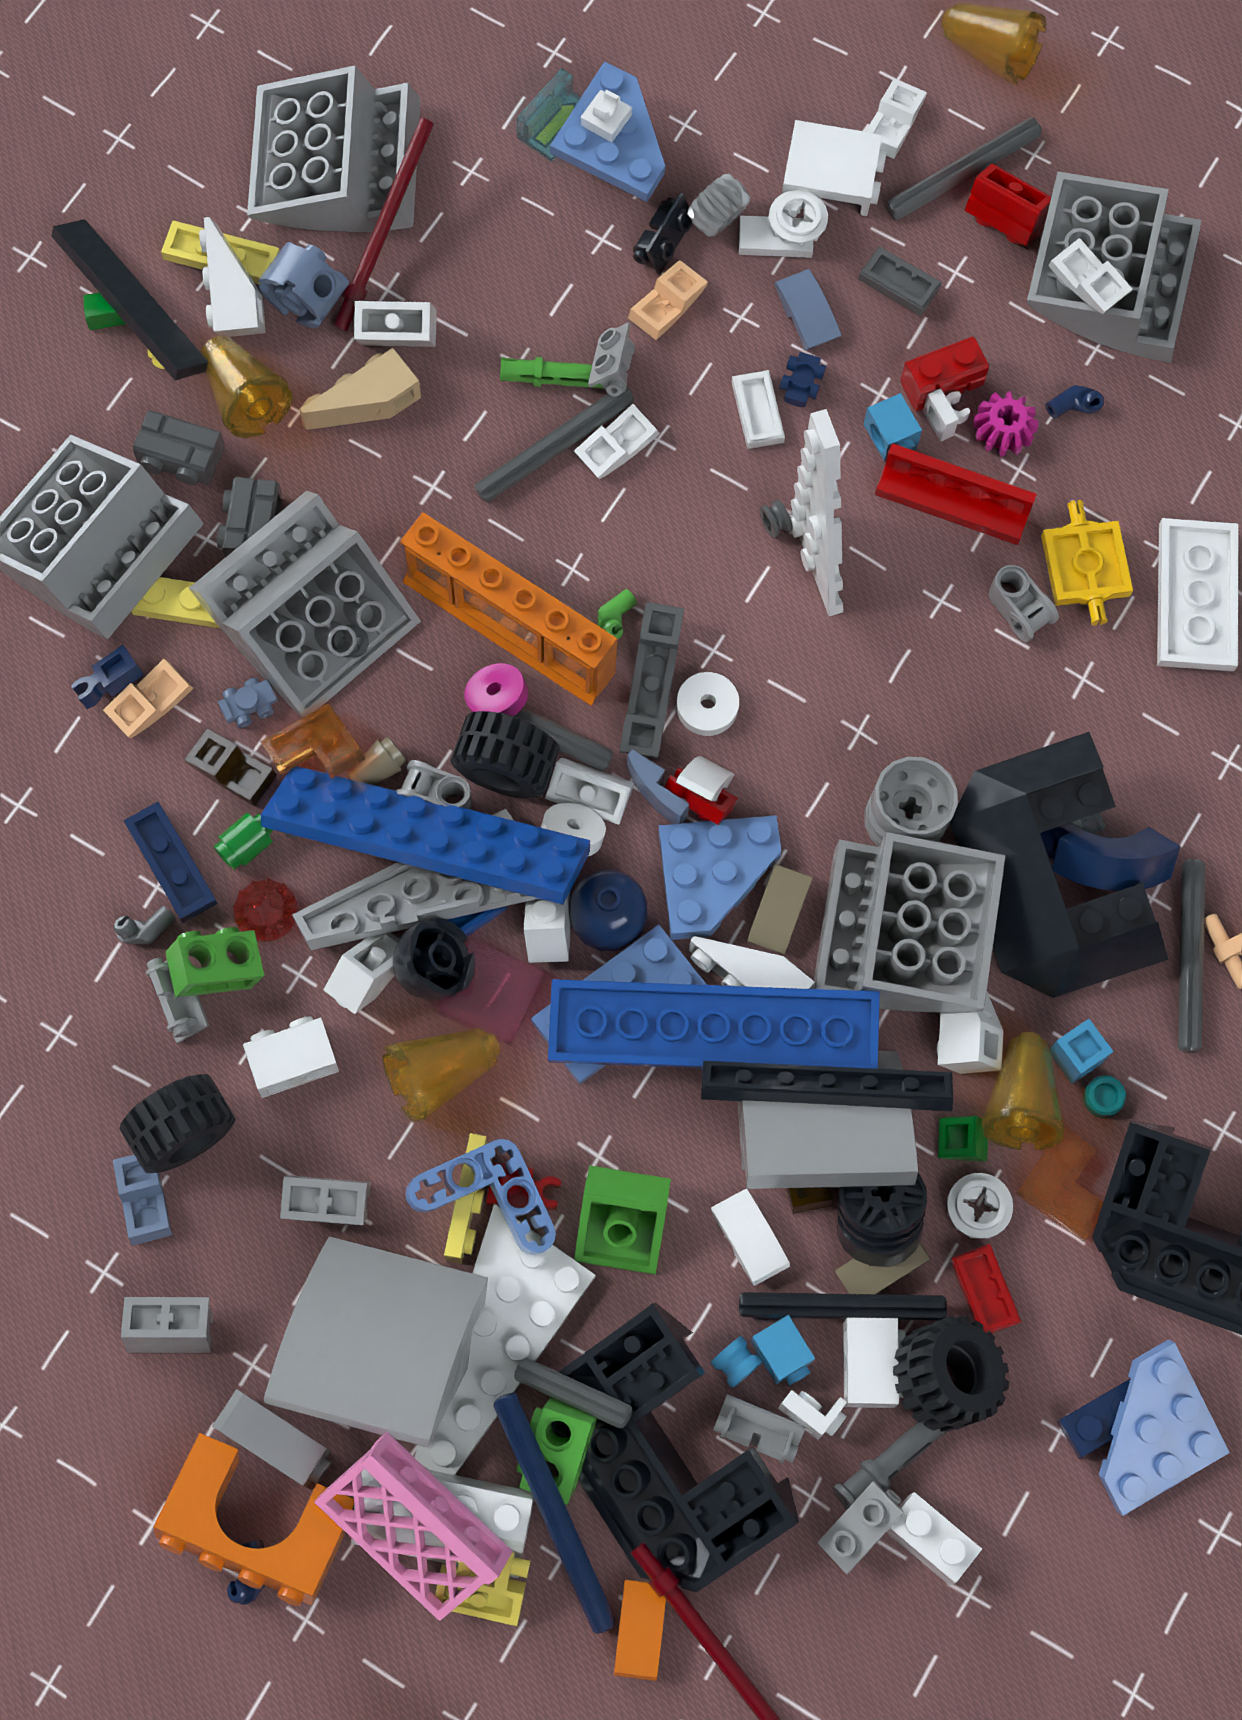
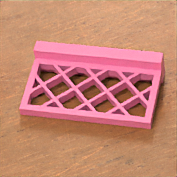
M385 1432L365 1455L322 1492L314 1502L439 1621L485 1583L489 1585L498 1578L513 1552L388 1432ZM366 1469L381 1484V1488L363 1486L361 1472ZM336 1494L354 1496L355 1511L343 1509L333 1497ZM364 1497L383 1500L384 1514L365 1512ZM393 1501H398L413 1514V1518L395 1516ZM367 1524L385 1526L387 1540L375 1539L367 1532ZM395 1527L413 1529L416 1544L397 1542ZM424 1531L432 1532L444 1544L445 1548L425 1545ZM398 1554L417 1556L418 1570L406 1569L399 1562ZM427 1557L446 1560L447 1574L428 1571ZM455 1561L466 1564L476 1576L457 1575ZM429 1584L448 1586L449 1599L442 1603L430 1591Z

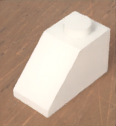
M390 932L364 939L342 955L323 990L332 996L339 1005L356 1014L375 1000L395 976L392 964L393 953L399 938Z

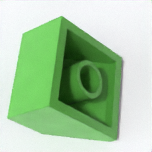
M589 1165L574 1260L656 1275L671 1179Z

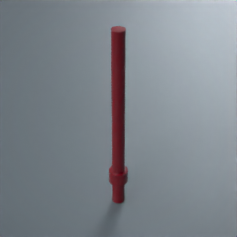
M421 117L353 280L341 296L344 298V301L333 325L340 330L348 331L355 314V301H364L368 293L365 290L434 126V123L428 119Z
M644 1542L631 1551V1554L651 1579L648 1584L659 1598L665 1597L759 1720H781L677 1586L679 1580L669 1567L664 1569Z

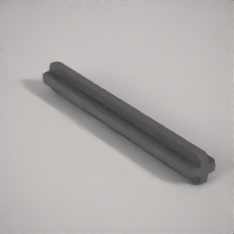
M1034 117L1024 120L887 202L888 213L891 214L894 220H899L986 169L990 164L998 162L1040 137L1041 125Z
M626 387L625 392L619 396L605 395L475 484L478 496L483 501L490 502L629 407L634 402L631 391Z
M1187 859L1182 865L1178 1048L1182 1052L1189 1053L1198 1052L1202 1048L1205 862L1199 859Z

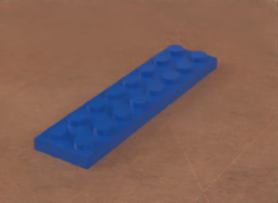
M295 765L291 767L261 813V826L559 904H564L590 853V840L453 805H437L427 802L418 796L405 797L397 794L398 791Z
M552 979L548 1062L703 1069V1061L878 1069L880 991Z

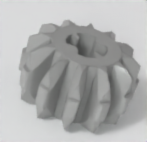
M723 174L699 194L692 202L687 214L699 231L708 237L716 236L739 217V214L749 204L751 196L738 179H735L730 174Z

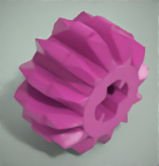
M1010 390L1006 393L1005 398L1002 399L995 392L990 396L989 402L983 401L980 403L978 414L975 415L973 425L974 428L978 429L975 435L976 441H987L985 445L986 452L995 447L999 449L1001 457L1006 455L1007 449L1017 456L1023 446L1029 447L1032 444L1033 434L1037 432L1039 423L1038 420L1034 419L1036 414L1035 407H1024L1027 401L1025 396L1015 400Z

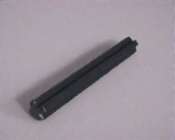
M743 1292L739 1297V1312L742 1317L784 1318L789 1315L790 1318L814 1319L898 1318V1320L939 1321L947 1316V1300L943 1295Z

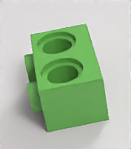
M229 927L211 935H202L200 931H190L180 934L176 941L166 950L175 998L252 989L264 977L254 930L240 932L237 927ZM227 952L234 954L238 958L239 964L232 962L228 958ZM188 956L195 957L200 962L201 968L195 967L190 962Z
M550 1397L543 1409L538 1407L535 1409L530 1427L533 1434H535L545 1461L553 1463L558 1469L559 1476L553 1477L564 1504L568 1505L575 1493L597 1418ZM562 1421L566 1423L570 1428L571 1436L567 1438L557 1436L552 1430L551 1422ZM518 1463L516 1472L523 1474ZM523 1475L519 1488L531 1492Z

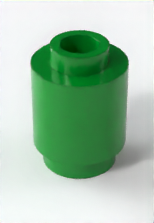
M246 812L218 836L219 842L213 848L232 870H235L240 865L245 867L273 843L269 835L274 830L261 826V815L259 813L252 817Z

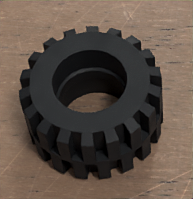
M476 711L466 716L450 762L462 776L483 788L512 797L535 798L544 794L560 748L554 738L530 722L499 712Z
M198 1074L176 1080L150 1094L126 1115L119 1129L144 1172L152 1174L174 1169L198 1157L218 1143L228 1133L236 1119L209 1074Z
M951 1316L912 1331L911 1335L906 1336L900 1342L902 1348L896 1350L894 1357L898 1361V1365L893 1366V1376L898 1377V1384H895L897 1394L902 1393L904 1400L901 1403L904 1408L913 1411L912 1418L918 1423L925 1421L926 1428L933 1431L940 1428L941 1432L957 1430L986 1420V1418L998 1412L997 1407L1003 1405L1006 1397L1002 1392L1009 1389V1381L1005 1379V1373L1009 1372L1008 1363H1003L1001 1355L1004 1352L1002 1347L996 1346L994 1343L996 1337L991 1331H983V1324L978 1321L970 1323L969 1317L959 1316L955 1318V1316ZM947 1363L954 1373L956 1386L948 1374Z

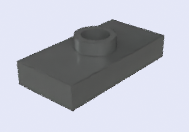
M880 246L864 266L858 279L919 316H922L942 285V282Z

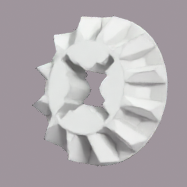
M801 190L788 191L778 196L770 207L769 224L773 228L775 237L780 236L787 245L794 242L800 243L803 247L806 242L811 240L817 241L823 231L826 230L828 222L826 206L813 193ZM801 209H804L803 221L805 222L801 221L796 228L793 227V218L791 217H796Z
M985 1173L966 1175L954 1184L947 1197V1215L951 1218L956 1230L963 1232L970 1238L989 1239L1002 1232L1011 1220L1013 1213L1011 1194L1005 1184L992 1175ZM983 1190L985 1191L983 1196L985 1198L984 1205L994 1211L983 1212L977 1222H975L974 1208L968 1206L967 1203H963V1201L975 1202Z

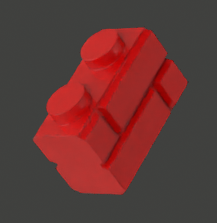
M990 164L976 177L964 211L974 216L978 224L985 227H993L1006 234V238L1010 242L1028 246L1044 230L1051 196L998 166Z
M972 336L905 362L900 382L913 409L917 412L924 408L927 394L940 388L944 395L947 396L951 392L959 391L960 394H963L965 390L971 391L982 387L989 370V365L976 339Z

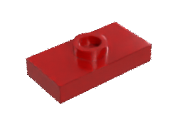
M991 1244L950 1259L974 1321L983 1324L984 1332L991 1331L993 1334L1021 1323Z

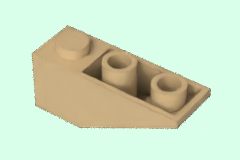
M391 348L384 354L378 353L372 356L365 366L355 373L343 375L332 388L323 394L311 396L304 403L303 407L300 408L303 427L306 430L392 418L421 398L420 383L397 352Z

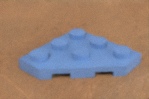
M604 61L551 143L550 154L647 202L665 174V163L637 77ZM606 89L620 96V101L632 107V116L612 143L581 126L582 114L600 90L604 92Z
M777 815L723 820L719 825L712 821L659 825V841L671 940L689 939L694 936L711 937L720 927L721 921L728 913L743 901L756 886L759 878L780 859L781 845Z
M1169 1339L1132 1361L1128 1374L1131 1380L1124 1402L1120 1401L1111 1431L1113 1440L1107 1460L1103 1459L1098 1476L1116 1511L1122 1516L1230 1453L1175 1342Z

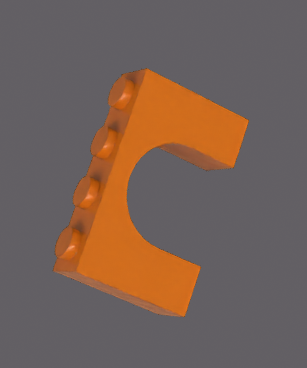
M199 1433L153 1526L155 1538L160 1539L158 1544L162 1548L178 1555H182L185 1550L199 1556L198 1562L211 1570L221 1572L224 1567L238 1573L237 1579L250 1587L261 1589L262 1585L277 1590V1597L291 1605L301 1606L302 1602L312 1606L346 1533L314 1503L327 1487L316 1484L296 1528L286 1539L267 1548L255 1549L241 1546L226 1536L217 1521L219 1503L240 1461L239 1449ZM336 1494L333 1497L343 1509L354 1510L355 1503L353 1498Z

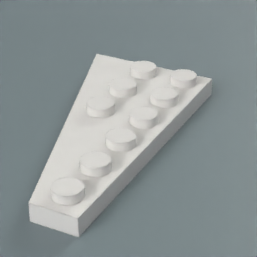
M827 409L811 413L808 430L804 431L805 446L801 449L802 462L797 467L799 478L798 482L794 483L795 499L791 500L792 515H789L792 523L791 533L794 538H800L803 546L800 552L804 568L807 572L812 570L828 616L843 613V602L837 592L843 590V580L838 564H842V522L839 517L834 518V509L841 508V496L836 480L841 479L840 443Z
M496 1204L493 1206L472 1273L488 1277L485 1305L472 1329L468 1369L429 1448L418 1445L414 1457L428 1470L457 1475L497 1418V1413L493 1407L496 1399L507 1393H514L521 1384L514 1378L519 1361L524 1358L535 1362L538 1360L596 1276L554 1245L545 1252L536 1255L523 1252L516 1244L504 1215ZM530 1229V1232L525 1235L527 1241H536L538 1246H541V1236Z

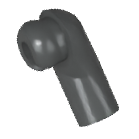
M161 905L147 921L133 920L129 916L119 917L114 923V931L117 934V938L123 943L151 944L176 918L167 908Z

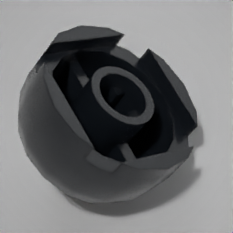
M432 918L428 921L417 923L402 934L395 946L392 963L395 976L402 988L410 995L426 1001L448 999L466 989L474 976L475 957L473 952L468 954L467 947L464 944L468 939L464 932L450 921L442 918Z

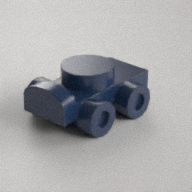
M799 352L798 357L790 355L786 370L793 371L792 376L783 375L779 388L786 391L785 402L797 407H805L808 397L816 399L820 385L813 382L815 378L822 380L826 365L820 364V357Z

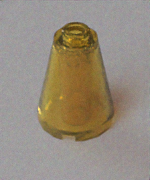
M958 2L952 8L949 7L945 11L941 27L944 29L945 38L1008 83L1018 85L1017 78L1025 80L1038 59L1043 44L1037 42L1039 31L1046 33L1047 24L1046 17L1036 11Z
M217 336L209 339L204 344L201 353L209 361L205 374L224 426L235 437L246 439L266 433L263 427L272 421L278 425L290 410L293 400L292 391L289 389L286 380L230 337Z
M482 1028L389 1044L383 1048L388 1053L382 1055V1062L394 1096L401 1094L407 1102V1105L401 1107L403 1112L411 1121L419 1122L496 1066L497 1056L500 1055V1047L497 1039L491 1032L486 1033Z
M1033 1032L1020 1033L1017 1037L1012 1038L1007 1046L1001 1069L998 1072L982 1118L984 1136L997 1145L1021 1150V1143H1035L1034 1150H1044L1054 1147L1063 1141L1065 1128L1050 1045L1039 1034Z

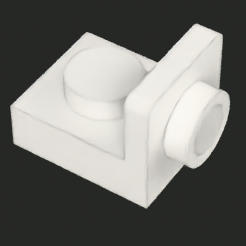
M791 1390L778 1407L781 1412L794 1422L805 1426V1430L817 1440L824 1432L833 1436L847 1417L841 1412L847 1403L841 1397L824 1416L819 1412L822 1406L803 1391L797 1395Z

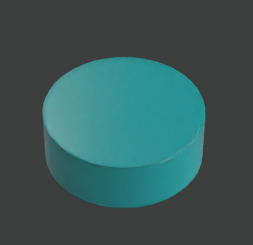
M1107 1075L1098 1076L1084 1090V1105L1096 1117H1112L1125 1104L1126 1091L1124 1086L1114 1077Z

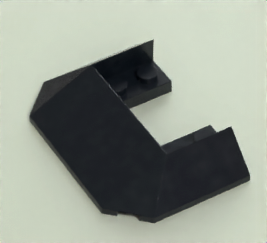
M1090 732L975 770L950 821L958 846L1005 855L993 949L1001 972L1052 998L1169 960L1159 923L1155 920L1143 883L1066 909L1040 833L1116 807L1103 771V763Z
M1130 1121L1092 1235L1099 1252H1102L1112 1272L1111 1276L1120 1291L1242 1335V1236L1189 1218L1212 1147L1173 1134L1175 1127Z
M655 1302L561 1369L559 1373L632 1407L630 1420L623 1428H617L597 1418L579 1482L640 1578L651 1580L632 1556L631 1551L644 1542L664 1569L669 1567L678 1578L679 1582L677 1585H680L682 1589L698 1592L798 1524L799 1518L789 1478L787 1477L777 1483L754 1446L697 1484L653 1416L652 1411L703 1376L705 1372L684 1341L693 1332ZM562 1421L551 1422L552 1430L557 1436L562 1438L571 1436L570 1428L566 1423Z

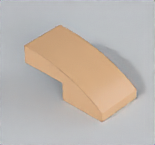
M679 260L656 280L654 289L630 309L628 319L657 340L693 304L707 287L708 281Z
M163 659L137 685L130 683L103 711L131 739L164 716L194 688L169 661Z

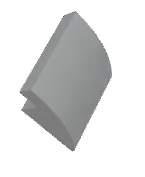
M356 66L257 86L248 217L261 222L307 230L373 232L418 125L421 101L419 95L409 83L375 89ZM417 166L390 230L413 227Z
M1057 172L1027 304L1056 324L1096 343L1140 357L1171 363L1202 220L1165 214L1169 189ZM1078 238L1085 243L1102 264L1109 261L1132 288L1130 293L1104 314H1101L1083 301L1048 266L1052 259Z
M70 434L0 516V571L58 612L108 640L204 523L189 504L164 494L141 464Z
M305 491L189 587L204 609L242 655L265 680H268L270 686L304 720L421 622L358 531L339 525L320 496L309 491ZM347 625H355L365 630L369 638L367 651L355 659L343 656L358 650L357 644L362 645L363 639L362 637H356L355 632ZM338 630H342L346 638L340 639V645L343 647L336 650L334 637Z
M886 832L879 847L839 839L834 849L813 989L880 991L879 1009L946 1013L983 1011L1005 855Z
M878 1051V1069L903 1070L898 1052ZM738 1101L741 1168L746 1173V1189L915 1185L918 1175V1162L911 1109Z
M329 1236L308 1275L288 1323L267 1385L264 1403L380 1435L388 1432L395 1439L429 1448L468 1369L472 1329L485 1305L488 1277Z

